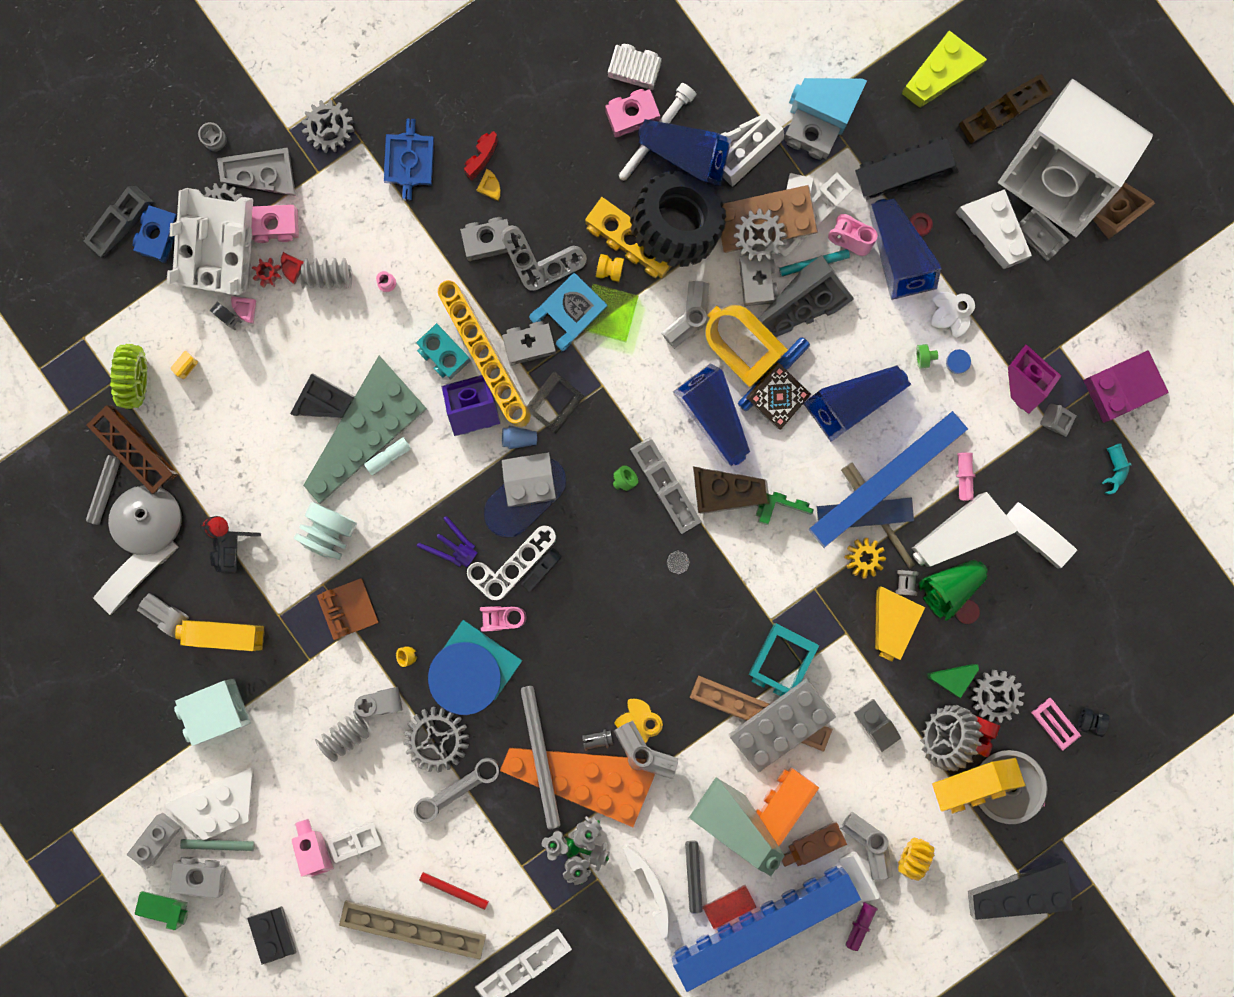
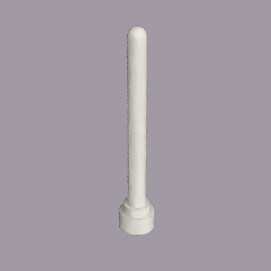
M681 83L677 88L676 99L619 175L621 180L625 181L630 177L683 104L686 105L688 102H691L697 95L688 85Z

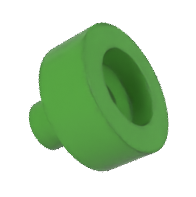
M928 344L917 345L916 347L919 369L929 368L930 360H938V351H929Z
M624 465L614 472L615 481L613 486L617 490L629 491L638 484L637 475L630 467Z

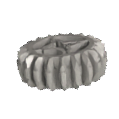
M945 705L944 709L937 708V714H930L931 721L925 722L927 728L922 731L925 737L920 740L925 745L921 750L926 753L925 758L931 761L933 766L942 770L958 771L959 767L966 768V762H973L972 756L978 754L976 751L977 746L982 745L979 742V738L983 736L979 731L982 726L977 722L978 718L966 708L958 705Z
M432 707L431 715L428 714L426 709L422 710L423 719L417 714L413 717L417 724L413 722L407 724L413 731L404 732L405 736L411 737V740L404 741V745L412 746V748L406 751V754L414 752L416 756L411 759V762L414 763L419 758L421 762L418 768L422 769L425 763H427L428 772L433 770V765H436L438 773L441 772L442 764H444L447 770H450L451 764L449 761H452L455 765L459 764V760L455 756L458 755L463 758L465 753L460 748L466 749L469 744L462 742V739L469 738V734L461 735V731L465 730L467 726L462 725L458 727L457 725L462 718L458 717L452 720L451 718L454 713L449 712L448 716H445L446 710L444 708H441L439 714H437L436 707ZM432 720L444 721L452 729L440 731L433 724ZM425 723L428 737L425 741L418 744L417 735L419 729ZM433 733H435L436 736H443L447 734V736L442 738V740L440 741V746H438L437 743H430L427 745L425 743L431 741L430 739L433 738V736H431ZM455 736V748L447 756L445 741ZM432 748L441 759L429 758L421 750Z

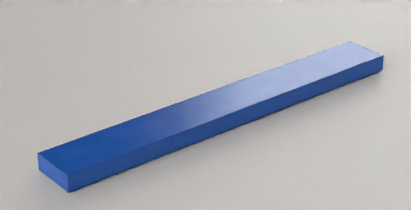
M953 411L810 527V533L823 548L828 546L968 430L966 425Z

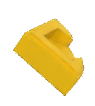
M486 169L477 192L499 202L501 194L500 184L496 176Z

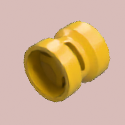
M600 254L596 277L603 279L610 275L612 281L619 282L624 259L617 257L612 261L608 255Z

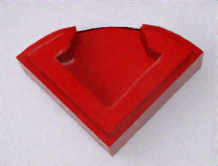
M283 252L281 256L282 271L291 283L296 284L301 274L303 261Z

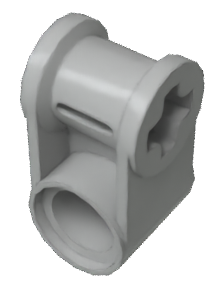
M399 688L384 689L376 693L360 696L354 704L356 713L362 717L402 711ZM364 699L368 703L372 702V707L369 708L368 713H366L365 709L360 708V705L364 704Z

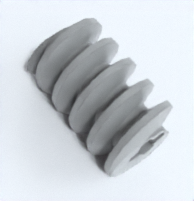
M305 258L301 266V286L304 288L307 282L309 288H314L316 283L319 288H323L326 282L328 288H333L334 283H336L338 288H342L345 282L347 288H351V266L347 264L346 258L342 259L341 265H338L336 258H333L331 265L328 264L327 258L323 259L322 265H319L317 258H314L312 265Z
M355 710L353 711L355 719L346 716V725L341 722L337 723L338 731L332 727L329 728L330 737L325 733L321 734L323 738L322 743L315 739L322 753L333 762L338 760L337 754L340 756L346 754L345 748L348 750L353 749L352 742L359 745L361 743L360 736L365 739L369 737L366 723Z

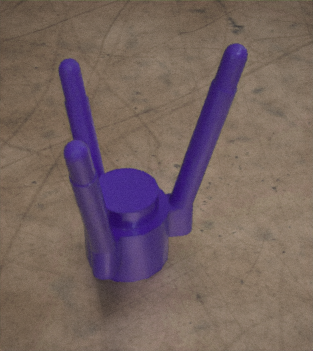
M444 517V521L465 546L463 544L456 546L447 538L438 534L437 538L455 551L453 553L455 557L421 543H418L417 547L453 562L458 567L463 565L467 568L478 553L473 549L475 545L466 539L448 517Z

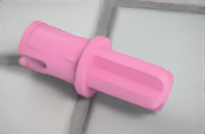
M957 453L958 475L956 477L959 478V499L963 501L973 500V477H975V474H973V453Z

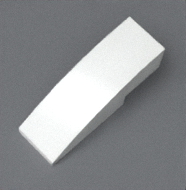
M1019 502L1006 515L1017 528L1015 533L1036 552H1040L1056 568H1062L1077 551L1059 533Z

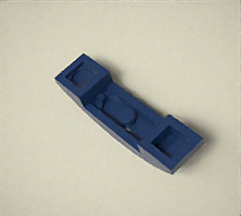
M912 497L882 500L851 527L914 521ZM838 504L816 506L818 521Z

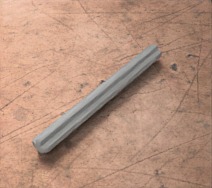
M526 686L521 688V695L547 828L555 829L560 827V820L534 687Z

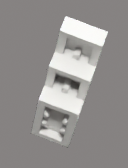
M557 929L497 970L475 988L481 997H505L531 978H535L572 949L559 929Z

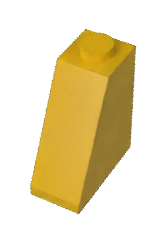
M878 587L876 590L875 649L881 651L879 656L893 662L894 658L901 660L925 607L884 587Z

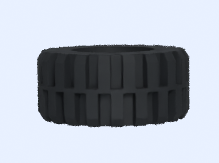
M674 171L673 174L665 172L661 173L660 177L655 176L651 178L649 183H646L642 188L630 215L631 231L633 236H637L635 241L638 246H643V252L648 256H654L655 261L659 263L664 261L667 262L668 266L673 267L676 264H679L680 267H687L690 263L695 265L700 263L702 259H706L715 248L726 225V210L722 208L724 203L721 197L716 196L717 191L713 187L706 185L707 181L702 178L699 180L691 173L684 175L680 171ZM669 207L685 212L694 221L696 230L682 231L670 226L663 219L659 209Z

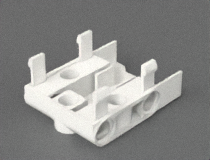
M186 188L180 190L177 221L170 223V236H175L173 270H168L167 284L173 283L175 285L233 295L244 294L249 282L253 199L241 197L236 202L204 197L197 189ZM187 245L192 248V255L187 252ZM232 253L237 255L238 263L233 261ZM208 272L213 275L214 282L208 279Z

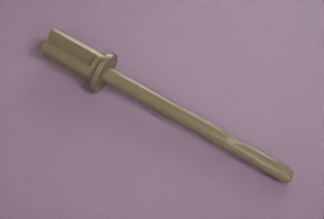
M853 462L841 469L854 491L865 483ZM882 524V528L907 566L912 568L915 565L890 525Z

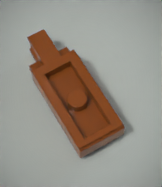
M833 822L793 841V844L788 846L790 851L784 854L785 857L781 861L783 866L786 867L795 862L797 866L805 865L847 845L837 822Z

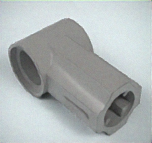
M148 593L143 598L137 609L138 612L158 624L157 627L173 638H175L176 626L182 625V620L189 619L185 613L173 606H168L151 593Z

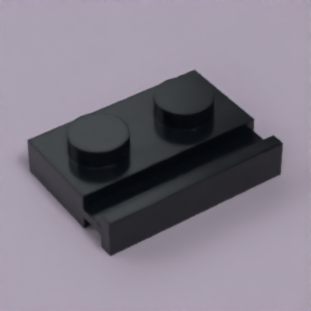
M282 906L247 918L261 965L296 953Z

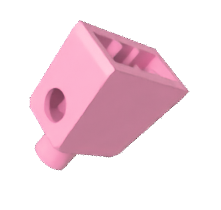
M309 819L295 823L298 837L292 839V845L301 876L314 877L333 870L334 868L321 832L312 831ZM311 842V848L308 850L307 845Z

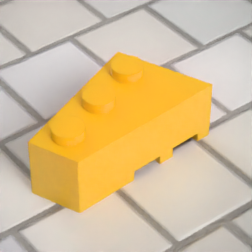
M1016 758L990 762L932 783L941 812L951 810L952 814L966 810L965 805L978 806L986 803L985 799L992 797V800L1007 796L1006 792L1026 786Z

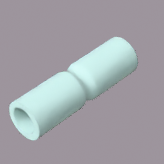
M402 437L386 448L384 452H380L364 463L369 473L374 475L391 461L396 460L409 451L411 447L405 438Z

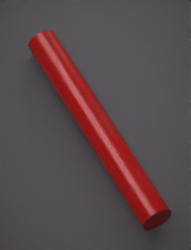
M422 872L419 881L484 910L489 902L425 872Z

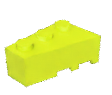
M948 31L906 85L902 95L921 108L974 71L982 68L987 59L951 31Z

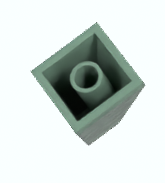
M716 777L689 818L754 867L772 876L774 871L780 866V862L785 855L746 795Z

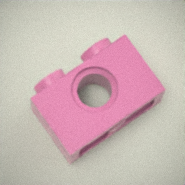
M644 89L636 90L630 94V97L625 99L621 97L615 98L608 102L609 105L605 106L615 138L659 122L660 114L650 89L646 91ZM629 107H634L638 110V113L635 116H629L625 111Z
M295 205L253 207L252 240L255 243H267L269 239L290 242L292 238H299L298 209ZM271 220H278V226L275 229L269 230L267 228Z

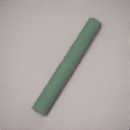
M181 839L180 843L181 849L254 851L255 846L254 841Z

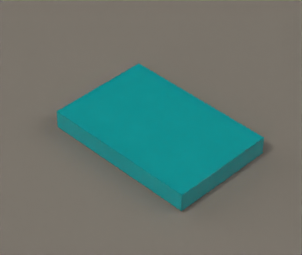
M462 620L444 648L454 643L470 642L481 645L491 652L501 672L500 688L494 699L496 700L523 660L465 620Z

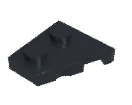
M312 373L290 414L293 416L343 418L355 396Z

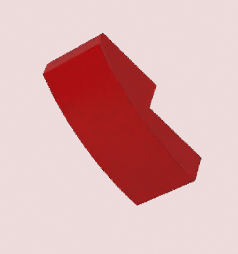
M494 131L491 134L485 133L478 139L476 149L480 155L478 157L476 155L472 156L465 163L466 167L463 169L471 181L483 170L495 151L498 137Z

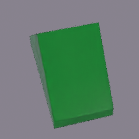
M970 664L927 673L928 679L961 698L978 672L979 666L978 664Z

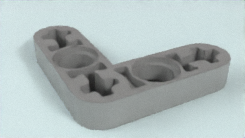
M507 226L501 235L523 285L528 290H538L581 269L587 260L586 254L580 247L571 246L544 260L536 262L527 240L519 227ZM510 233L518 235L516 240L520 247L515 248L513 242L508 240L510 239ZM522 252L529 254V259L526 263H517L516 258L518 254ZM573 253L578 255V261L575 263L571 260ZM564 258L568 267L565 268L560 259ZM554 262L560 265L559 271L555 274H550L547 271L548 266ZM529 268L533 275L537 276L534 283L528 281L529 276L526 270Z

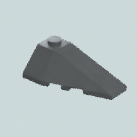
M821 255L799 272L758 320L775 337L792 331L796 325L804 322L810 324L818 316L823 314L829 316L836 313L854 300V298L833 268Z

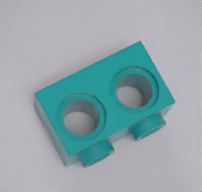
M437 323L416 342L420 347L417 352L426 361L430 358L436 364L433 369L442 378L447 376L451 380L471 361L468 355ZM432 339L440 341V346L436 350L428 349V342ZM448 356L456 358V364L451 368L444 366V360Z

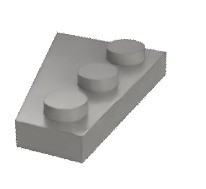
M288 148L217 158L220 182L222 184L296 196Z

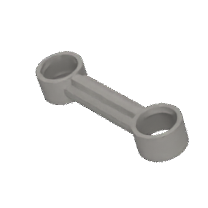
M483 758L477 763L475 770L432 798L424 797L420 799L414 806L416 819L423 823L431 822L437 817L440 809L482 782H493L500 772L497 761L492 758ZM484 762H490L496 767V774L491 779H484L480 776L479 767ZM423 801L431 802L435 808V813L430 818H423L418 813V806Z

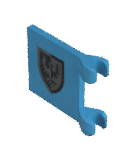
M573 273L540 307L530 314L529 318L535 323L542 321L549 314L567 332L556 342L557 347L561 351H565L574 339L608 305Z

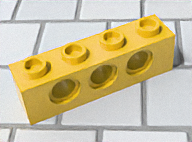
M601 197L585 219V224L588 226L586 229L596 237L599 235L607 239L606 244L614 250L621 249L626 253L625 257L632 263L637 264L639 262L645 266V272L654 278L659 276L663 279L671 266H668L667 262L664 261L659 263L655 261V258L647 259L643 254L644 247H639L637 243L634 245L626 244L624 238L627 235H633L630 216ZM609 221H614L618 224V228L615 231H608L605 228V224Z

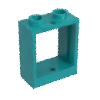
M774 623L749 672V675L753 677L752 682L763 688L768 684L775 688L773 693L779 696L784 695L802 681L819 645ZM777 635L808 651L790 688L758 673Z

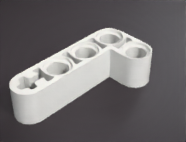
M549 526L539 527L496 573L484 563L476 562L467 569L468 579L491 600H501L554 545L556 533ZM550 531L549 537L551 541H543L540 546L544 549L540 552L535 545L531 544V541L534 539L537 543L541 539L540 532L547 533ZM524 549H534L535 558L532 561H525L523 559L522 553ZM510 565H515L519 569V575L514 579H510L506 575V569ZM481 566L485 570V576L481 580H476L472 576V571L475 567ZM496 582L501 584L503 589L501 595L497 597L490 593V586Z

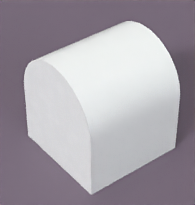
M1072 79L1030 134L998 183L1077 237L1122 187L1150 143L1153 134Z

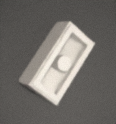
M853 851L839 859L862 902L880 898L878 890L856 852Z

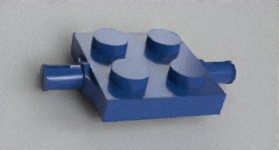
M406 119V133L399 135L386 134L384 183L403 186L402 200L408 199V201L412 200V186L432 185L434 137L416 134L415 119Z

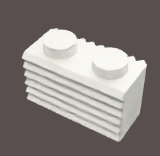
M629 44L616 45L609 66L608 77L653 90L662 58L658 57V54L653 51L645 50L644 53L635 50L634 46Z

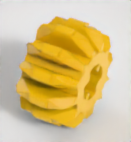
M864 538L862 546L861 542L856 539L854 540L856 548L853 546L847 547L853 554L844 556L845 559H852V562L847 564L846 567L847 569L856 567L852 573L854 576L858 575L861 570L862 578H867L868 571L874 577L876 576L874 567L877 570H883V566L878 564V561H886V557L878 556L879 553L884 551L883 547L875 550L878 541L874 540L869 546V538ZM862 552L870 555L871 559H868L870 561L868 564L860 561L859 558L862 557L860 555Z
M914 837L907 843L903 853L900 855L898 871L911 880H921L932 864V859L935 856L934 847L928 842Z

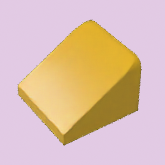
M184 351L172 365L171 370L178 377L185 379L198 364V360L187 351Z

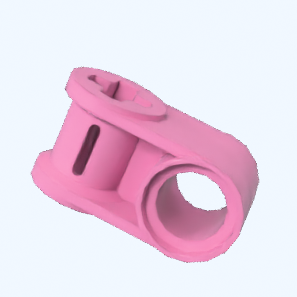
M840 214L836 218V226L828 234V238L832 243L842 246L859 256H865L870 253L878 236L873 227L859 222L846 214Z
M480 607V611L483 614V627H481V631L515 629L522 627L527 620L526 612L520 607ZM512 611H518L521 615V621L518 624H512L509 620V615Z

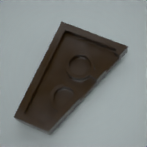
M693 466L699 514L770 504L768 483L765 479Z

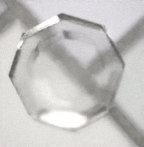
M677 550L669 554L666 564L670 572L681 574L687 571L690 561L686 553Z

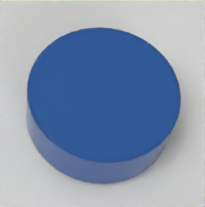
M961 349L952 351L946 358L947 368L955 374L964 373L971 365L970 355Z

